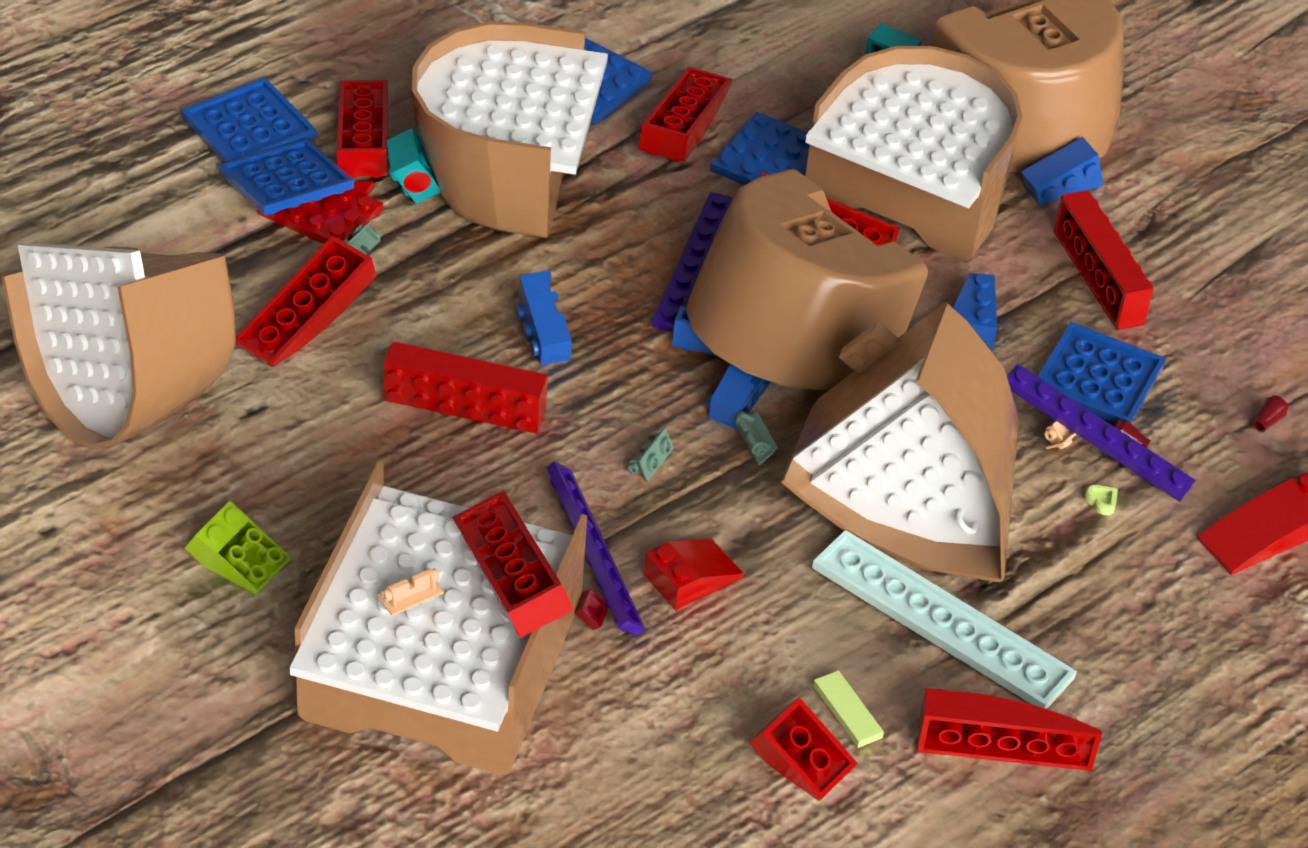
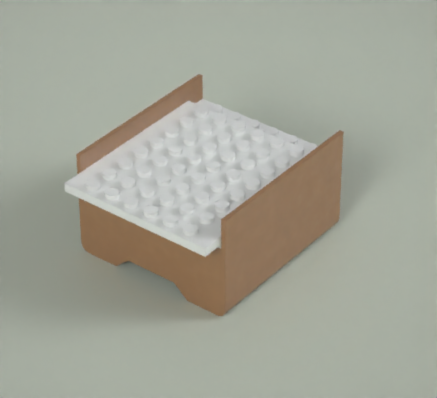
M378 461L295 626L296 656L290 666V675L296 676L298 715L307 722L350 734L372 728L439 747L456 763L499 775H507L513 767L575 617L574 612L582 595L587 515H581L573 535L524 523L560 580L574 610L520 638L452 518L469 508L384 486V462ZM426 568H435L439 573V579L436 582L442 588L444 594L391 616L378 599L377 594L385 590L387 585H393L405 579L409 581L412 579V576L423 572Z

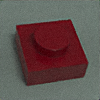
M589 589L582 592L574 613L592 630L601 627L609 607L596 593Z

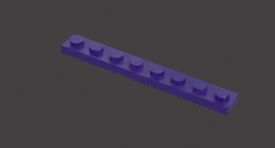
M710 192L654 315L652 327L674 332L675 319L680 306H687L703 262L733 197Z
M1019 364L1007 375L1011 392L1179 502H1181L1196 481Z
M553 461L547 467L551 477L550 483L559 494V502L569 516V524L576 529L581 515H587L586 561L594 570L596 575L595 581L605 594V603L615 616L614 622L621 631H628L638 636L645 630V627L578 483L570 469Z

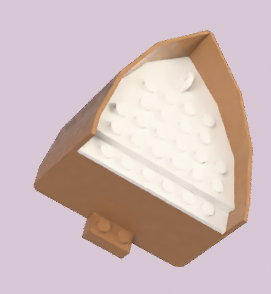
M947 302L940 305L900 337L894 335L880 321H877L842 348L839 358L852 368L854 372L822 395L812 406L781 483L842 530H847L886 554L924 570L1001 582L1005 578L1019 417L1005 367L969 322Z

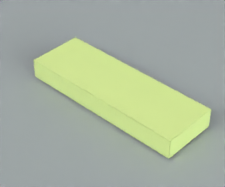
M839 670L814 680L813 687L857 748L883 738L884 731Z

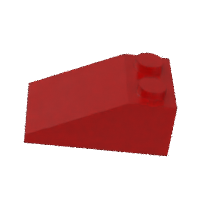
M712 538L669 541L645 553L643 575L675 611L744 577V573Z
M800 697L787 705L748 742L770 767L818 801L822 800L858 764Z

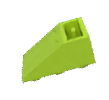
M231 501L185 547L205 568L256 595L291 559L283 549Z

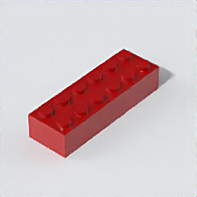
M1089 190L1061 195L1053 231L1115 329L1118 331L1144 325L1146 315L1149 312L1151 296L1154 293L1151 281H1148L1142 272L1141 266L1132 257L1130 249L1125 246L1119 233L1115 231L1108 216L1103 213L1098 201L1093 198Z
M393 341L384 361V401L534 434L539 432L546 413L547 374Z

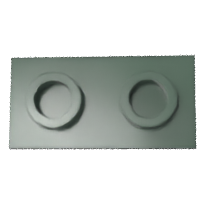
M371 220L365 227L362 224L358 226L351 235L353 238L350 241L346 238L343 242L367 254L364 250L369 253L378 245L381 234L370 228L374 222Z
M758 411L752 415L745 412H740L736 415L738 429L758 465H761L779 447Z
M663 427L660 433L651 434L641 447V453L638 452L628 463V470L632 474L642 473L646 482L651 479L674 449L666 427Z

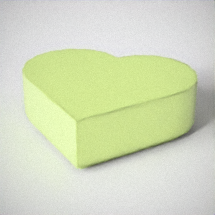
M1091 485L1086 490L1085 500L1088 504L1094 506L1099 514L1111 515L1116 507L1118 488Z

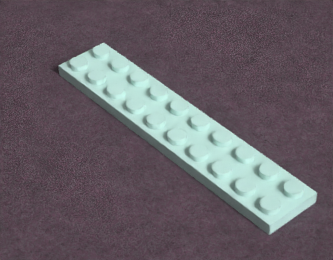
M847 530L813 560L812 568L1032 705L1047 709L1075 679L1077 671Z

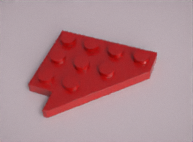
M370 180L354 182V189L347 190L342 194L330 195L319 201H310L296 208L278 211L273 215H263L258 209L257 212L260 216L325 244L332 235L342 241L346 238L350 241L353 238L351 235L358 226L362 224L365 227L383 211V202L368 196L374 190V181Z

